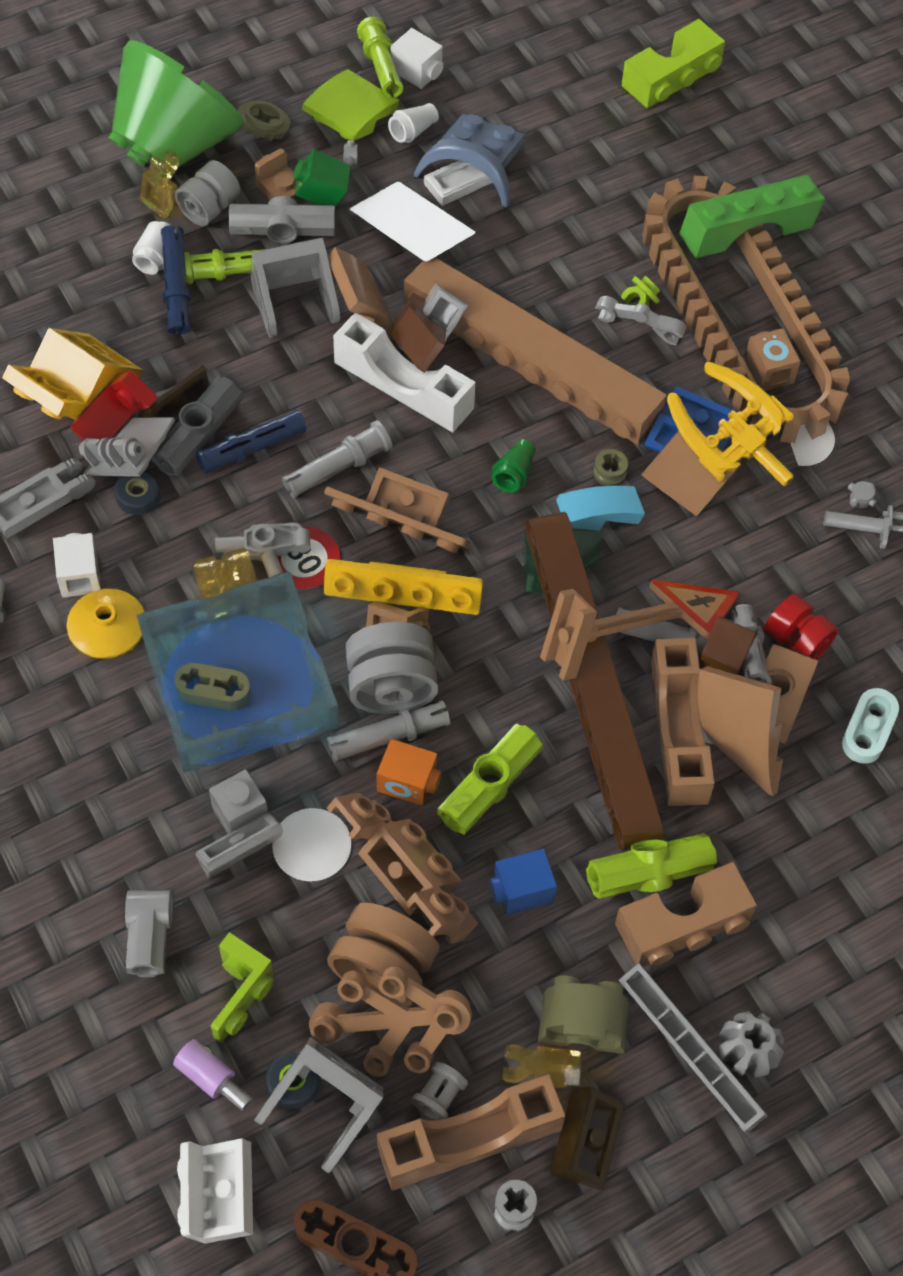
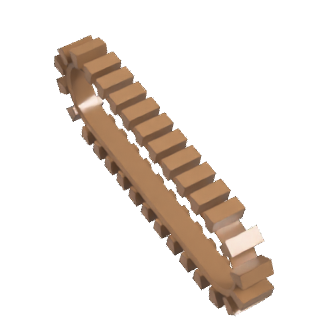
M694 175L691 191L684 192L679 179L676 178L665 183L663 197L654 192L648 201L642 234L644 246L651 245L649 257L654 266L659 264L658 273L663 282L668 280L667 289L672 298L677 297L676 306L681 315L686 313L685 322L690 331L695 330L694 338L700 348L704 347L703 355L707 362L728 367L756 383L668 226V221L674 215L687 211L690 204L735 193L736 187L724 181L717 195L705 191L708 176ZM760 224L741 234L735 241L817 380L822 396L816 402L808 406L799 408L785 407L789 412L793 413L794 417L792 422L784 421L781 424L783 429L780 442L795 443L800 426L806 424L805 427L813 440L825 434L829 420L836 424L843 411L848 396L846 390L850 381L848 367L838 369L842 358L835 346L829 348L831 343L830 336L825 329L819 331L821 321L815 312L809 314L811 304L805 295L800 297L801 287L796 279L790 281L792 272L786 262L780 264L782 255L776 246L771 248L773 240L767 230L762 231L763 224ZM723 383L722 389L728 400L733 398L732 408L736 412H742L747 408L748 401L737 391ZM759 412L753 415L751 424L755 425L763 418Z

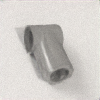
M171 890L127 891L125 902V922L128 929L127 974H134L139 977H155L156 975L164 974L167 929H171L173 918V896Z

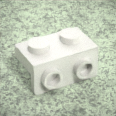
M241 1138L201 1146L191 1141L181 1143L180 1159L177 1166L178 1176L181 1181V1205L177 1213L181 1235L202 1243L253 1235L251 1142Z

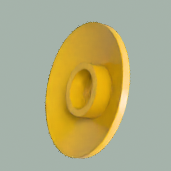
M100 589L86 594L74 604L67 619V631L72 644L83 654L99 659L115 658L126 654L140 642L146 629V616L140 602L131 594L118 589ZM102 615H111L108 619H99Z

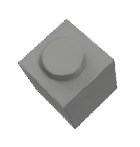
M246 769L209 789L213 811L227 834L260 815L268 813L266 801Z

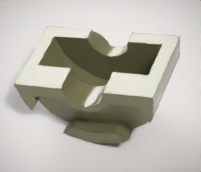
M572 976L555 977L554 986L548 987L543 993L538 1043L560 1046L583 1044L597 1051L625 1054L629 1002L628 998L623 995V986L611 981L600 982L597 986L582 984L578 978Z

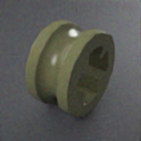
M615 449L601 451L595 459L593 469L596 481L604 486L620 485L624 482L627 475L628 459L621 451ZM610 464L609 471L604 469V465ZM613 465L618 467L615 472L611 470Z

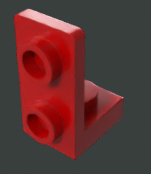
M132 370L117 374L70 425V429L82 441L86 438L100 440L112 438L137 410L149 408L158 397Z

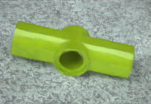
M515 724L488 754L480 756L475 761L473 771L437 809V814L447 827L455 833L458 832L465 835L492 804L504 799L508 787L543 749V743L538 739L536 733L526 725ZM485 775H494L498 777L500 780L494 783H489L484 781L482 777Z
M704 833L669 842L657 839L644 840L631 845V851L590 860L589 866L586 868L587 880L593 895L599 899L633 890L657 892L670 888L673 885V880L713 870L714 865L717 863V855L710 836Z

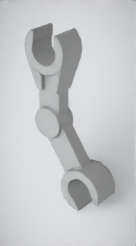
M610 296L600 297L595 309H602L598 316L599 320L609 323L618 317L646 323L653 327L652 329L666 343L671 345H677L679 338L683 337L687 328L681 320L664 315L659 316L652 312L645 304H638L636 306L619 304L616 299Z

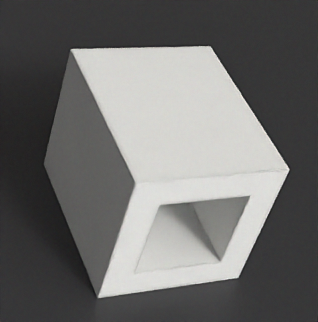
M413 28L391 45V56L398 75L420 89L431 80H435L443 69V46Z
M71 533L65 537L53 538L56 578L62 598L86 595L100 590L98 556L92 533Z

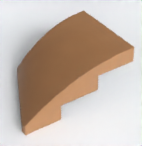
M709 666L700 669L698 709L700 721L707 738L766 793L771 796L778 793L783 759L777 757L782 724L776 722L781 688Z

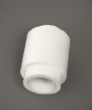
M162 221L150 222L133 249L134 256L132 261L140 271L154 275L164 269L160 230L165 226H169V223Z

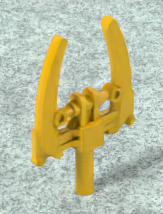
M713 362L705 363L704 371L706 374L725 383L748 401L747 408L742 412L736 413L732 410L728 413L730 420L721 419L718 423L720 427L718 433L709 435L707 438L694 424L680 397L676 393L668 395L667 403L679 433L692 451L700 458L699 462L716 478V481L723 482L727 471H736L741 466L738 461L742 458L750 460L753 457L783 487L789 484L795 477L765 447L766 437L771 433L774 436L778 434L781 424L784 421L792 422L794 415L773 395L770 396L744 375ZM758 412L763 417L755 425L746 423L750 415H756ZM730 437L732 445L724 452H721L717 448L718 443L723 438L727 439Z

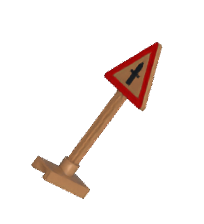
M652 579L649 588L666 604L595 620L597 611L574 589L560 591L540 658L544 662L555 660L562 667L559 677L565 681L577 677L587 643L594 642L600 636L682 618L700 635L708 639L719 616L724 618L727 616L737 602L739 592Z

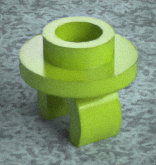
M635 276L632 282L636 286L627 288L621 295L626 304H629L635 297H640L638 304H645L648 307L650 306V300L656 305L660 302L656 296L660 292L659 288L646 276L642 280Z

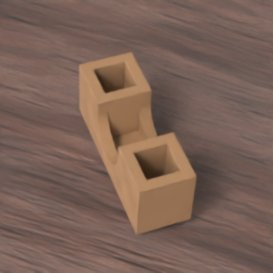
M734 862L695 877L690 891L698 909L694 914L680 916L670 912L664 906L658 893L619 908L615 925L635 965L638 963L641 966L650 963L651 967L662 965L672 959L677 951L687 947L690 951L698 950L709 944L713 936L725 931L727 935H733L750 925V920L757 904Z

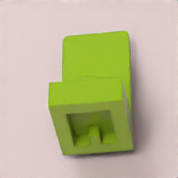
M230 932L219 945L223 961L222 966L235 978L243 980L244 977H247V979L211 1024L213 1037L220 1043L225 1040L228 1034L234 1036L238 1033L248 1017L247 1009L255 999L261 1001L268 994L274 983L271 960Z

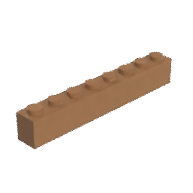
M436 257L427 262L422 261L404 280V304L412 293L425 300L435 283L439 284L468 305L452 333L465 340L469 346L478 348L492 356L499 364L508 366L520 373L527 381L538 384L553 393L560 401L568 402L583 411L588 418L597 420L611 428L618 436L627 438L639 445L653 428L659 413H663L667 397L665 393Z

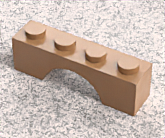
M696 638L656 639L651 659L667 806L708 805L715 783L710 746H706L704 742L698 709L700 668Z
M547 1074L509 1087L488 1103L463 1114L440 1120L417 1119L377 1133V1149L391 1190L394 1191L562 1131L565 1114L550 1075Z

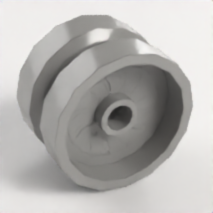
M405 622L378 623L355 632L345 643L347 669L350 671L348 675L350 701L357 708L370 713L380 714L399 713V711L404 709L411 711L428 704L438 694L436 667L433 665L432 635L425 628Z

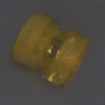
M246 547L224 552L221 560H217L214 556H209L192 561L196 584L205 610L226 605L229 597H234L237 601L259 595L255 572Z

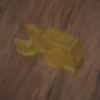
M169 150L166 151L164 162L156 156L152 158L150 163L151 169L143 172L140 201L162 218H166L174 213L175 192L177 190V185L170 179L178 169L179 157Z
M515 1044L506 1046L505 1058L516 1059L521 1065L517 1068L503 1067L502 1079L504 1081L518 1083L531 1074H534V1079L549 1074L553 1086L556 1088L566 1087L568 1084L579 1085L581 1051L537 1046L535 1051Z

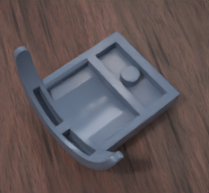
M462 114L445 135L422 157L415 170L414 177L419 178L427 165L438 160L455 159L464 161L475 166L489 177L499 193L502 206L508 207L510 203V186L504 169L523 146L525 134L515 131L508 125H495L483 121L477 115Z

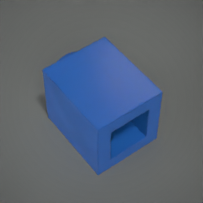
M544 849L496 861L494 877L489 879L494 902H502L506 916L554 903L557 885Z

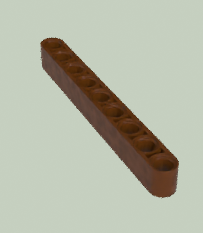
M560 512L527 519V539L550 618L552 619L560 591L574 589L597 611L567 513ZM597 612V615H596L595 620H596V619H600V618H599V615H598V612ZM605 635L600 636L594 642L587 643L577 677L569 679V683L613 833L619 849L623 851L631 849V845L640 841L663 840V829Z

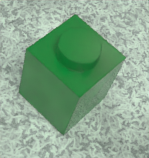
M313 149L305 160L301 159L295 167L293 179L297 181L294 195L316 205L336 206L347 192L350 165Z

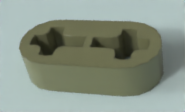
M188 663L180 667L175 674L174 683L178 697L189 704L237 711L244 708L251 699L248 677L243 672L200 663ZM193 678H199L200 684H196L194 689L187 688L186 683H191ZM232 685H238L239 691H235L233 696L226 695V690H230Z

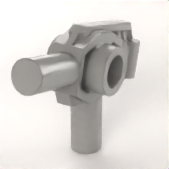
M299 523L252 525L249 529L244 530V536L216 537V553L245 551V556L249 560L263 561L270 582L278 583L285 577L278 556L285 555L291 551L300 553L310 551V531L302 528Z

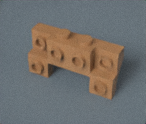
M361 793L338 796L333 799L327 807L330 813L341 812L354 827L349 833L351 839H368L358 852L359 856L409 916L425 913L434 924L428 931L432 937L444 934L449 944L465 940L478 925V922L469 913L467 904L452 892L462 880L453 871L451 862L444 855L438 853L427 840L424 830L418 824L412 822L411 819L393 822L389 811L383 805L377 803L376 800L371 801Z

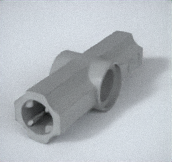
M286 196L274 197L268 204H229L230 234L267 235L271 241L281 244L290 243L297 236H335V206L298 205L294 199Z

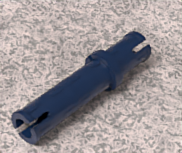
M169 225L160 230L165 276V291L162 293L163 302L167 304L168 332L174 334L175 328H177V335L191 331L188 303L192 298L191 291L187 289L183 241L184 230L182 227L177 226L175 233V226Z
M296 409L287 415L264 423L237 436L230 434L225 436V441L202 451H197L196 458L204 474L233 461L238 464L245 461V456L274 445L300 432H305L307 430L306 423L300 411Z

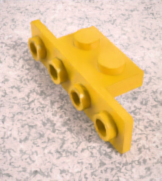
M327 559L325 564L324 594L327 596L373 602L379 601L388 604L424 607L478 615L480 611L483 586L481 578L446 574V571L371 561L369 564Z

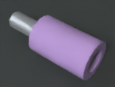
M196 1039L189 1041L174 1059L173 1065L213 1099L222 1094L241 1111L246 1110L253 1099L232 1082L235 1072L212 1054L208 1047L203 1046Z

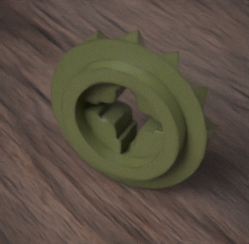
M248 101L241 104L238 108V112L244 120L242 125L244 132L256 135L257 139L263 137L271 142L273 138L282 139L285 133L289 131L290 119L288 115L272 103Z

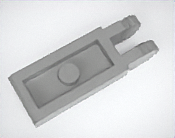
M75 457L67 459L66 462H62L52 469L49 467L0 495V531L8 539L71 502L72 499H79L86 493L88 494L96 485L95 479L88 473L80 475L78 478L76 477L83 469V465Z

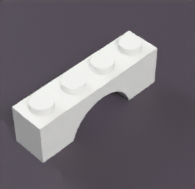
M354 313L333 335L334 362L452 433L474 409L475 381L447 365H444L439 370H426L423 373L396 350L389 340L385 329L363 316Z

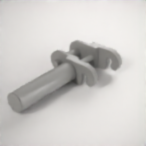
M891 505L888 506L887 511H883L882 516L884 519L826 511L823 525L880 533V548L885 549L891 530L903 532V526L892 525L893 519L903 521V513L893 511V506Z

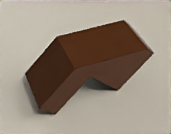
M412 293L393 320L390 335L414 365L425 373L444 347L447 330L422 315L425 300Z
M719 616L701 654L699 668L702 669L709 666L743 676L742 667L757 632Z

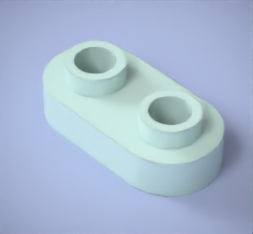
M873 688L864 692L860 697L842 740L843 750L851 760L866 764L877 760L881 755L899 712V704L893 694L884 689ZM870 710L878 711L881 716L872 715ZM856 742L865 743L868 749L860 748Z

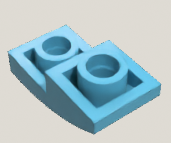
M633 486L584 488L560 494L556 499L560 512L567 513L571 526L574 529L600 531L605 521L639 524L645 515L636 489Z

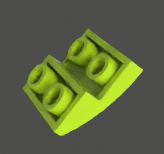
M347 69L329 79L311 94L303 103L302 110L313 116L317 122L326 124L339 132L341 137L355 141L373 133L377 120L397 111L399 100L393 96L391 98L385 97L380 88Z

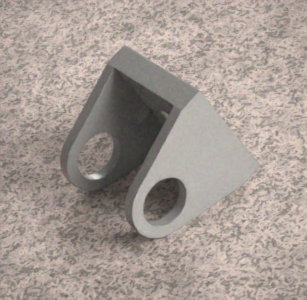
M323 238L252 253L251 283L269 338L277 336L276 320L269 294L271 289L316 280L330 322L332 324L340 322L338 300Z
M310 1037L254 1121L260 1125L264 1123L297 1074L305 1079L310 1070L321 1076L355 1101L349 1110L354 1114L353 1118L321 1166V1169L329 1173L383 1099V1087L313 1037Z

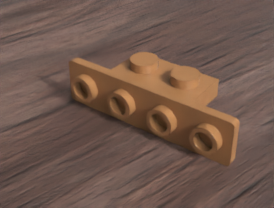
M380 467L366 501L330 487L325 489L324 494L333 499L331 506L352 514L354 508L368 512L367 520L387 527L389 521L402 525L400 532L422 540L424 534L438 539L436 546L456 554L459 547L468 551L471 547V543L467 539L438 529L451 497L447 492Z

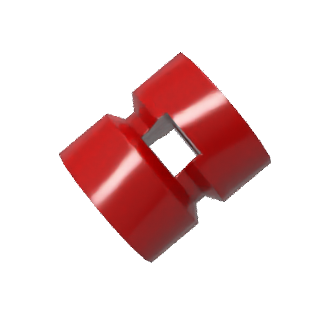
M794 593L774 610L765 623L763 631L779 646L787 644L789 645V650L817 660L832 644L839 632V628L822 614L814 616L813 606L800 595Z

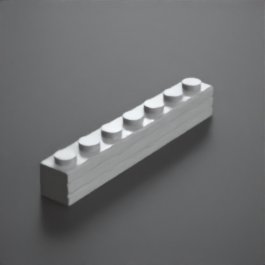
M639 963L618 980L746 1134L768 1116Z

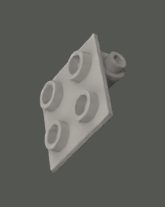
M129 418L112 438H103L101 440L86 438L79 445L80 454L89 463L84 474L88 473L91 476L140 477L147 469L149 461L159 445L165 440L166 434L175 419Z

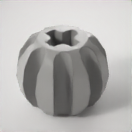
M750 1011L735 1015L733 1021H728L724 1024L719 1034V1039L723 1042L719 1045V1053L722 1061H730L733 1064L731 1072L742 1077L747 1071L754 1079L769 1074L770 1068L778 1067L784 1054L780 1047L784 1044V1037L781 1029H774L770 1026L769 1023L772 1018L763 1013L755 1018Z

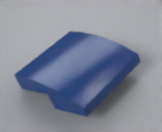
M677 386L675 387L673 393L680 397L687 413L706 438L709 435L718 433L720 428L718 423L721 419L730 420L728 413L732 409ZM668 403L663 413H659L644 444V447L658 453L663 450L678 432ZM730 437L727 439L723 438L718 443V447L725 451L732 439Z

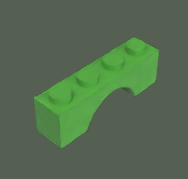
M804 175L692 203L688 207L679 234L697 259L726 251L731 243L741 234L760 224L775 223L783 235L811 229L825 198L809 175Z

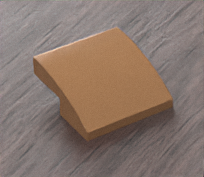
M335 247L328 255V260L349 311L360 314L385 329L387 335H390L393 320L371 271L358 258Z

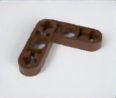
M317 1199L308 1200L296 1210L293 1218L295 1233L298 1239L305 1245L365 1276H390L388 1274L389 1265L376 1258L375 1267L367 1265L374 1257L377 1242L385 1244L381 1248L382 1255L390 1259H395L398 1253L405 1256L404 1265L409 1270L407 1273L398 1271L396 1276H416L418 1267L417 1255L413 1248L405 1242L324 1201ZM317 1212L322 1213L323 1224L335 1230L336 1221L344 1223L336 1232L334 1246L326 1244L330 1240V1234L316 1228L313 1234L307 1233V1224L303 1220L304 1217L313 1218ZM357 1231L367 1237L369 1246L364 1254L354 1257L344 1252L342 1242L347 1234Z

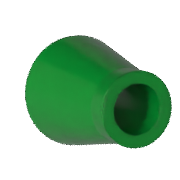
M525 439L518 440L493 465L492 481L501 491L514 493L526 485L532 459L536 453V448L530 441Z

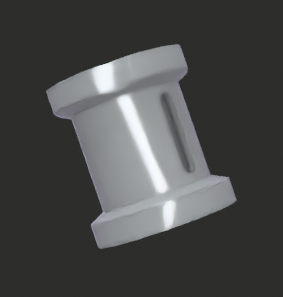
M436 1061L431 1067L433 1074L421 1093L413 1095L411 1102L426 1116L434 1120L448 1118V1107L458 1091L466 1089L468 1081L454 1068ZM444 1086L445 1088L441 1092L440 1096L438 1098H435V1095L440 1089V1087Z
M509 1180L502 1184L497 1191L494 1217L498 1225L504 1230L522 1231L532 1222L533 1213L537 1205L536 1193L532 1186L522 1180ZM508 1199L513 1203L518 1202L520 1199L524 1202L522 1214L517 1209L511 1212L506 1210Z

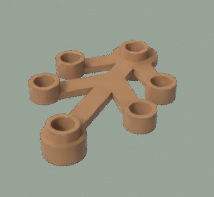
M389 967L384 971L378 983L379 989L367 982L363 974L357 971H348L343 975L337 987L340 997L348 1002H357L361 999L379 1011L346 1014L339 1005L324 1002L319 1004L309 1020V1028L312 1037L321 1043L336 1041L341 1037L342 1033L388 1029L379 1044L369 1049L363 1061L364 1068L369 1074L380 1077L387 1074L393 1062V1054L411 1028L430 1025L421 1041L412 1043L404 1057V1063L410 1071L424 1073L429 1069L434 1058V1051L445 1035H455L464 1032L471 1022L472 1012L470 1003L463 994L447 990L436 995L410 979L407 973L399 967ZM388 979L395 980L399 986L391 984ZM347 983L355 985L358 990L350 988ZM404 995L420 1007L409 1008L394 998ZM414 1055H419L424 1060H419ZM373 1058L381 1060L383 1064L376 1062Z

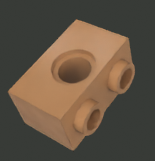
M773 644L768 657L765 658L772 682L771 685L780 687L783 694L780 695L776 722L782 724L779 742L786 744L818 661Z

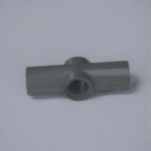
M224 376L216 378L196 402L188 403L182 407L179 412V422L159 445L151 458L152 462L157 465L161 472L168 476H178L194 458L197 451H202L213 445L216 436L215 432L243 400L242 391L230 379Z

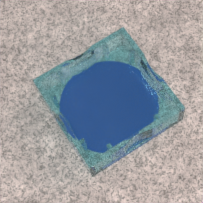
M290 572L237 586L228 592L214 597L191 599L136 615L141 638L183 773L339 727L338 704L321 657L309 638L307 618ZM188 663H200L243 672L248 677L251 699L244 708L237 711L189 704L178 697L174 683L175 674L180 667ZM193 678L191 683H186L187 688L194 689L196 684H200L199 678ZM232 685L230 690H226V695L233 696L235 691H239L238 685Z

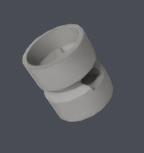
M212 160L196 172L193 178L188 179L176 190L175 200L180 210L190 221L203 227L220 214L221 209H225L229 204L233 203L240 196L241 189L234 174L222 163Z

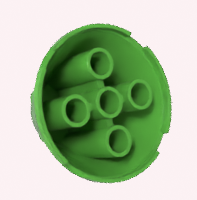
M129 40L123 47L112 132L108 139L123 150L129 149L127 156L132 161L142 167L146 163L151 164L149 166L150 169L167 179L172 171L238 132L244 124V120L235 107L204 80L197 85L181 73L184 69L183 65L144 43Z

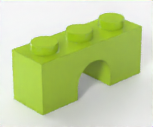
M697 19L674 33L671 57L661 56L651 47H648L626 60L621 86L648 109L658 102L665 101L670 95L683 87H689L695 80L707 73L716 71L722 63L725 41L704 22Z

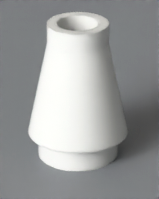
M431 103L397 110L388 121L389 131L397 142L410 143L430 125L438 121V111Z

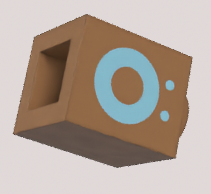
M784 329L770 332L762 331L749 338L744 360L757 385L764 391L794 384L801 361Z

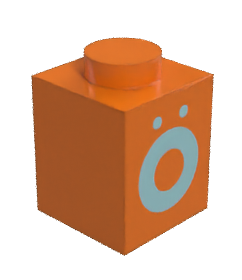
M390 739L377 771V791L423 806L428 792L435 794L440 783L442 771L437 769V753Z

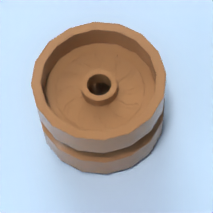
M360 903L355 906L346 922V932L349 936H342L337 939L327 957V962L332 971L341 979L346 972L357 971L365 976L367 982L378 989L379 980L384 971L389 967L403 969L410 979L422 986V979L419 974L430 971L439 954L440 945L425 928L407 916L378 904ZM388 979L391 984L399 986L395 980ZM347 983L348 985L358 990V988L355 985ZM404 995L394 998L407 1007L413 1004V1001Z

